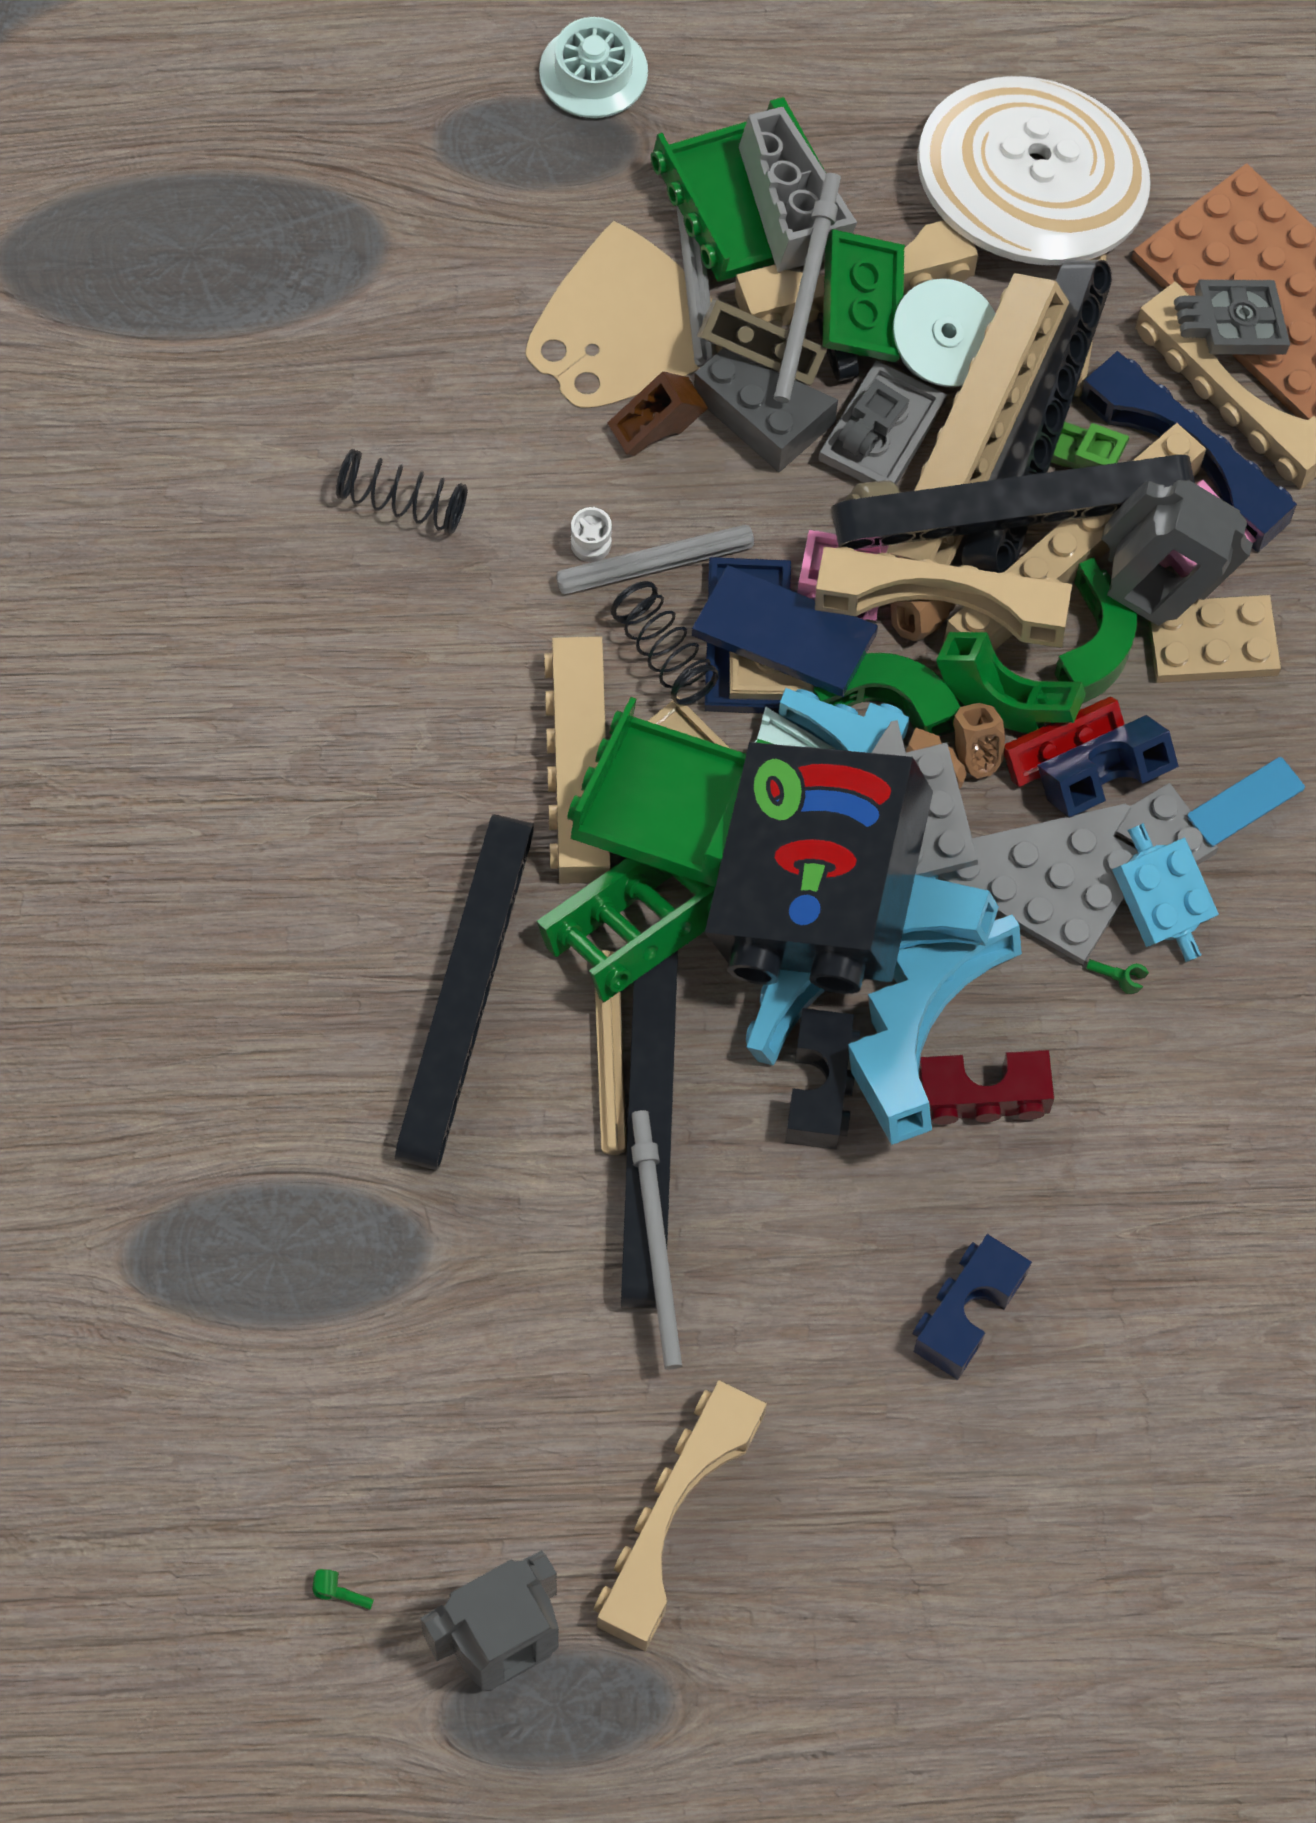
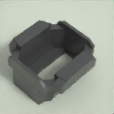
M1177 480L1173 486L1169 487L1145 481L1112 514V517L1105 525L1101 538L1110 548L1108 561L1113 563L1112 579L1107 595L1158 626L1167 620L1178 619L1198 598L1204 600L1250 556L1253 545L1244 534L1247 521L1240 513V510L1190 480ZM1173 549L1197 563L1186 577L1177 578L1176 574L1159 565Z
M540 1551L522 1561H513L511 1559L451 1592L445 1607L441 1605L420 1618L422 1633L435 1659L439 1661L455 1654L463 1670L482 1691L487 1689L492 1691L550 1658L552 1653L558 1649L559 1628L550 1598L557 1595V1573L547 1555Z

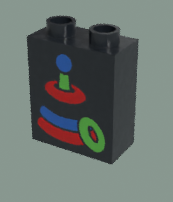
M749 742L705 929L706 935L728 962L727 971L730 975L749 983L771 985L778 982L780 970L810 973L809 980L815 986L841 994L858 993L861 990L863 979L892 982L933 790L913 757Z

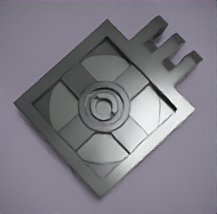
M1199 280L1194 289L1196 296H1179L1174 299L1175 310L1178 311V323L1181 324V336L1184 338H1206L1209 354L1286 355L1290 347L1275 280Z

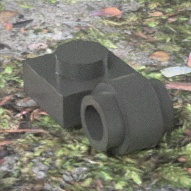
M875 379L854 406L852 416L859 419V421L855 422L850 419L838 437V440L843 443V448L855 456L861 454L867 457L879 436L873 433L874 429L886 436L906 411L910 400Z

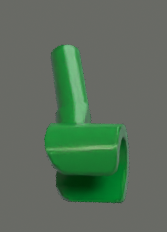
M1089 959L1086 968L1119 981L1120 988L1127 994L1138 993L1143 988L1141 984L1134 983L1129 975L1145 978L1149 974L1145 966L1137 963L1128 966L1124 970Z
M328 1569L316 1570L312 1587L316 1598L321 1600H345L368 1610L371 1609L374 1599L350 1591L347 1588L338 1587V1572Z

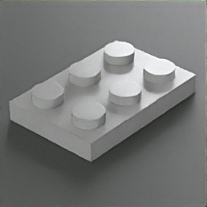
M876 360L821 449L819 461L862 482L889 480L897 485L944 407L947 395ZM875 379L908 398L910 400L909 405L886 436L874 429L873 433L879 436L867 457L861 454L855 456L843 448V443L838 440V437L850 419L855 422L859 421V419L852 416L854 406Z

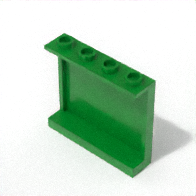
M781 97L771 100L767 110L784 107L820 163L785 98ZM747 121L672 144H668L663 133L657 134L654 150L650 155L654 172L662 176L667 186L670 202L672 205L678 206L684 216V226L688 235L694 237L700 245L702 261L706 268H711L718 282L736 277L737 274L775 264L739 150V144Z
M630 697L624 711L617 710L613 717L609 734L612 735L610 740L603 738L599 745L595 762L598 763L596 768L589 766L586 771L581 788L584 791L582 796L575 795L571 802L567 819L573 821L570 839L715 887L746 754L634 717L636 698ZM761 739L756 741V743L773 744Z

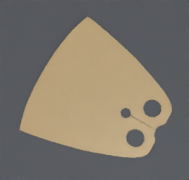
M613 221L588 248L553 294L531 332L526 346L527 359L539 372L553 375L560 383L561 393L572 404L581 408L603 406L636 396L662 371L681 376L697 371L700 367L695 364L684 269L647 239ZM549 340H559L566 346V355L559 361H548L541 354L542 345ZM587 345H597L599 353L595 356H589L585 352ZM716 345V350L718 353L723 348ZM585 372L595 374L600 380L599 389L592 394H582L577 391L574 382L579 374Z

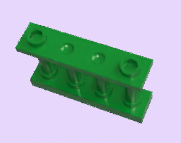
M626 858L536 922L546 948L555 957L572 947L593 967L589 972L599 999L606 1002L705 931L715 887ZM671 876H674L695 895L677 909L671 906L654 890V888ZM637 900L642 901L661 919L643 933L620 914L621 911ZM604 923L627 943L609 957L586 938L587 935Z

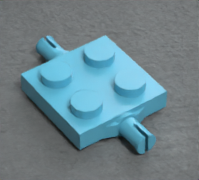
M1142 823L1127 830L1138 853L1129 862L1112 869L1145 946L1148 947L1163 940L1176 939L1185 962L1202 955L1191 932L1200 923L1219 915L1186 838L1184 837L1168 845L1153 846L1144 826L1145 824Z

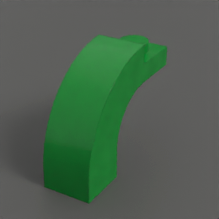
M1094 557L1079 563L1074 583L1096 620L1098 633L1083 646L1059 655L1054 673L1059 682H1082L1086 692L1082 704L1105 692L1118 679L1128 661L1137 626V613L1107 595L1111 584V577L1105 569L1101 570Z
M949 632L936 659L944 681L952 693L965 706L975 703L993 706L1002 718L1004 728L1018 732H1033L1043 727L1045 722L1074 723L1086 695L1082 682L1035 681L1013 673L996 656L987 632Z
M866 653L843 697L819 687H815L813 691L820 701L833 706L835 704L853 706L867 701H878L893 705L909 717L914 730L918 728L939 737L955 731L953 722L960 708L951 689L935 672L915 660L890 653Z

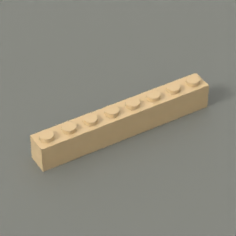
M1017 273L1013 274L1008 287L1002 292L1000 305L992 322L986 327L980 349L970 362L968 375L963 386L954 397L953 408L947 421L938 432L937 442L931 456L922 467L921 477L915 491L989 480L1069 304V300L1056 281ZM964 535L888 545L886 553L892 554L897 558L917 561L929 559L938 564L950 565Z
M1176 423L1133 461L1172 455L1190 456L1193 476H1195L1200 471L1206 448ZM1112 514L1062 521L1005 572H1014L1022 577L1035 579L1054 578L1062 583L1072 584L1075 581L1079 563L1093 557L1097 562L1110 550L1107 543L1101 538L1105 525L1112 517ZM964 606L948 620L944 642L949 632H987L995 651L1013 634L988 615Z

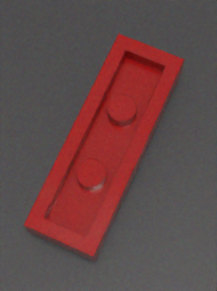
M1110 696L1079 710L1074 723L1053 722L1006 743L1004 756L1012 782L1020 787L1040 778L1038 764L1125 725L1118 700Z

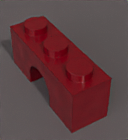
M1049 1050L1006 1052L1002 1065L1003 1079L992 1086L978 1085L967 1076L963 1055L921 1057L919 1079L929 1100L932 1122L934 1124L946 1125L957 1122L958 1118H975L979 1122H993L999 1120L1001 1116L1018 1115L1023 1120H1034L1043 1117L1044 1114H1049L1054 1102Z

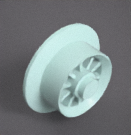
M586 17L567 25L548 44L541 57L539 74L541 85L546 95L559 108L580 117L603 118L626 110L638 100L647 83L648 65L641 47L619 24L606 18Z
M951 279L925 281L912 288L900 301L893 320L894 341L904 365L916 377L939 386L960 387L963 386L968 375L971 360L977 355L984 340L986 327L992 322L996 313L985 297L967 284Z

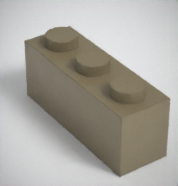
M712 299L697 337L779 373L789 331L722 301ZM804 338L795 380L812 386L828 348H824Z

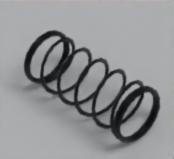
M351 449L347 453L336 484V496L338 499L344 500L350 494L353 503L360 504L371 491L372 507L375 511H379L386 506L392 497V512L396 518L403 516L413 503L412 513L416 524L423 523L434 509L433 521L437 531L444 529L445 533H454L466 504L468 492L466 484L459 483L455 487L447 506L444 524L439 527L437 511L440 493L445 482L444 477L440 479L436 495L429 510L421 520H417L416 506L419 488L424 476L423 471L419 473L416 487L408 504L400 514H397L395 507L396 492L403 471V465L401 464L398 467L394 484L387 498L380 507H376L375 487L383 461L382 457L377 461L369 487L362 498L356 501L354 497V483L358 474L362 452ZM350 465H351L350 473H349V476H348V479H347V482H346V485H345V480H346V477H347V473H348L349 467H350Z
M649 581L638 582L627 587L616 597L610 610L613 618L618 623L625 624V635L629 639L637 640V651L641 655L649 656L647 660L648 667L652 671L660 672V683L664 687L672 689L671 699L677 705L691 704L703 698L712 690L718 680L719 674L716 668L711 665L709 659H700L685 668L679 674L673 686L666 684L663 680V672H671L689 663L698 653L699 645L697 643H688L681 646L667 658L661 669L655 668L652 665L651 657L662 655L677 647L685 639L687 628L676 627L669 630L655 642L650 653L643 652L640 649V640H647L664 632L674 622L676 613L674 611H664L657 614L642 628L638 637L632 636L628 631V625L639 623L654 615L663 605L664 597L658 595V588ZM646 587L652 588L651 596L641 601L631 613L622 616L617 615L616 610L618 606L631 593ZM656 598L661 599L659 605L652 612L642 618L630 621L645 613L654 604ZM666 614L672 615L669 623L662 629L651 635L641 637L644 631L659 617ZM678 630L684 631L682 637L675 644L665 650L653 653L661 641L671 633ZM690 646L696 647L688 659L679 665L665 669L672 658L683 649ZM702 662H706V663H707V665H701V666H697V667L693 668L694 666H696V665H698V664H700V663H702ZM707 671H713L711 680L700 691L687 698H677L680 688L693 684L702 678ZM697 674H699V675H698L697 677H695L694 679L688 681V680L691 679L692 677H694V676H696Z

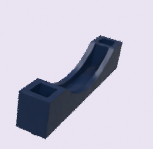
M1117 350L1085 379L1080 400L1107 424L1130 427L1161 437L1173 425L1178 423L1206 448L1201 468L1206 472L1217 489L1220 499L1240 510V513L1246 519V529L1256 539L1252 548L1257 553L1291 523L1297 503L1293 501L1290 493L1285 488L1276 486L1266 478L1257 464L1250 460H1245L1239 455L1225 437L1212 432L1203 424L1196 412L1184 408L1173 398L1171 392L1164 385L1156 384L1150 379L1136 361L1127 359Z

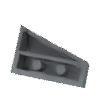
M723 348L695 372L694 386L708 407V410L779 473L835 424L838 399L794 380L790 402H778L774 399L779 377L778 372Z

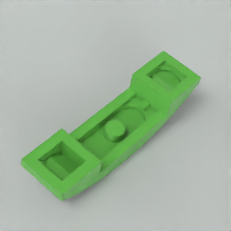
M1064 422L1051 463L1074 469L1118 463L1129 441V436L1091 423L1087 430Z

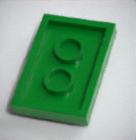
M835 229L828 233L825 246L822 347L896 362L901 358L894 341L893 320L896 309L904 294L905 245Z

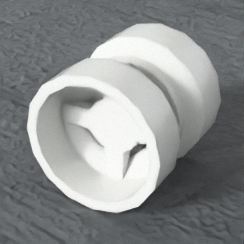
M588 507L578 511L573 516L571 522V549L580 560L596 562L604 559L609 554L612 524L608 514L602 509Z

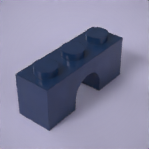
M1148 715L1142 716L1038 764L1047 801L1069 818L1106 801L1102 785L1110 780L1120 777H1132L1143 784L1179 767L1170 731Z
M989 1234L985 1236L980 1245L974 1242L970 1244L959 1262L964 1267L957 1280L951 1277L946 1280L936 1297L941 1304L933 1316L925 1312L912 1333L917 1337L913 1352L957 1380L980 1348L986 1333L968 1320L964 1307L973 1300L984 1299L993 1302L1005 1310L1028 1275L1032 1261Z

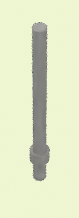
M835 173L825 174L820 200L815 202L811 219L814 221V226L774 394V399L782 403L790 402L829 228L835 224L838 206L835 202L841 176Z
M641 1110L631 1114L635 1145L631 1147L633 1165L639 1169L664 1368L672 1370L681 1368L682 1360L656 1164L660 1161L658 1146L652 1142L649 1112Z

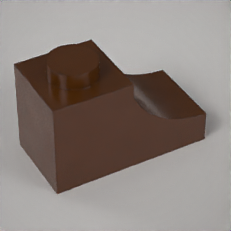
M662 371L607 424L625 453L636 456L644 448L665 436L674 433L681 434L708 407L689 377Z

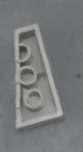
M784 107L751 114L748 117L739 144V150L777 272L805 265L814 221L811 219L815 202L820 200L826 173ZM838 193L835 202L838 206L835 224L830 226L829 232L835 229L854 233L857 221ZM824 250V254H823V259H822V260H825V250Z

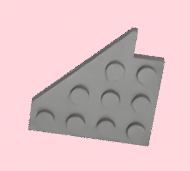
M898 720L891 721L871 753L913 757L933 790L916 875L931 877L978 865V858L947 742L906 753Z
M1121 804L1077 814L1070 818L1064 817L972 838L978 858V865L939 874L938 880L990 891L999 906L998 916L1004 918L1013 914L1020 925V929L1084 965L1125 899L1112 869L1129 862L1138 852L1135 848L1114 836L1128 816L1131 806Z

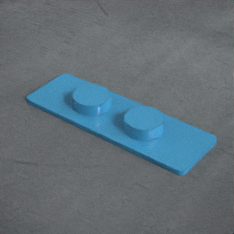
M1278 757L1189 812L1187 818L1201 832L1208 845L1214 847L1305 789V785L1282 757Z

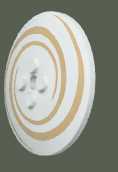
M1008 76L991 78L967 85L948 96L935 108L924 126L919 141L917 153L919 177L929 201L947 224L970 242L984 250L1014 261L1037 265H1062L1065 261L1091 260L1116 248L1132 234L1139 224L1148 202L1150 173L1147 160L1139 142L1128 126L1108 107L1079 90L1054 81L1032 77ZM1029 154H1040L1044 156L1046 160H1035Z

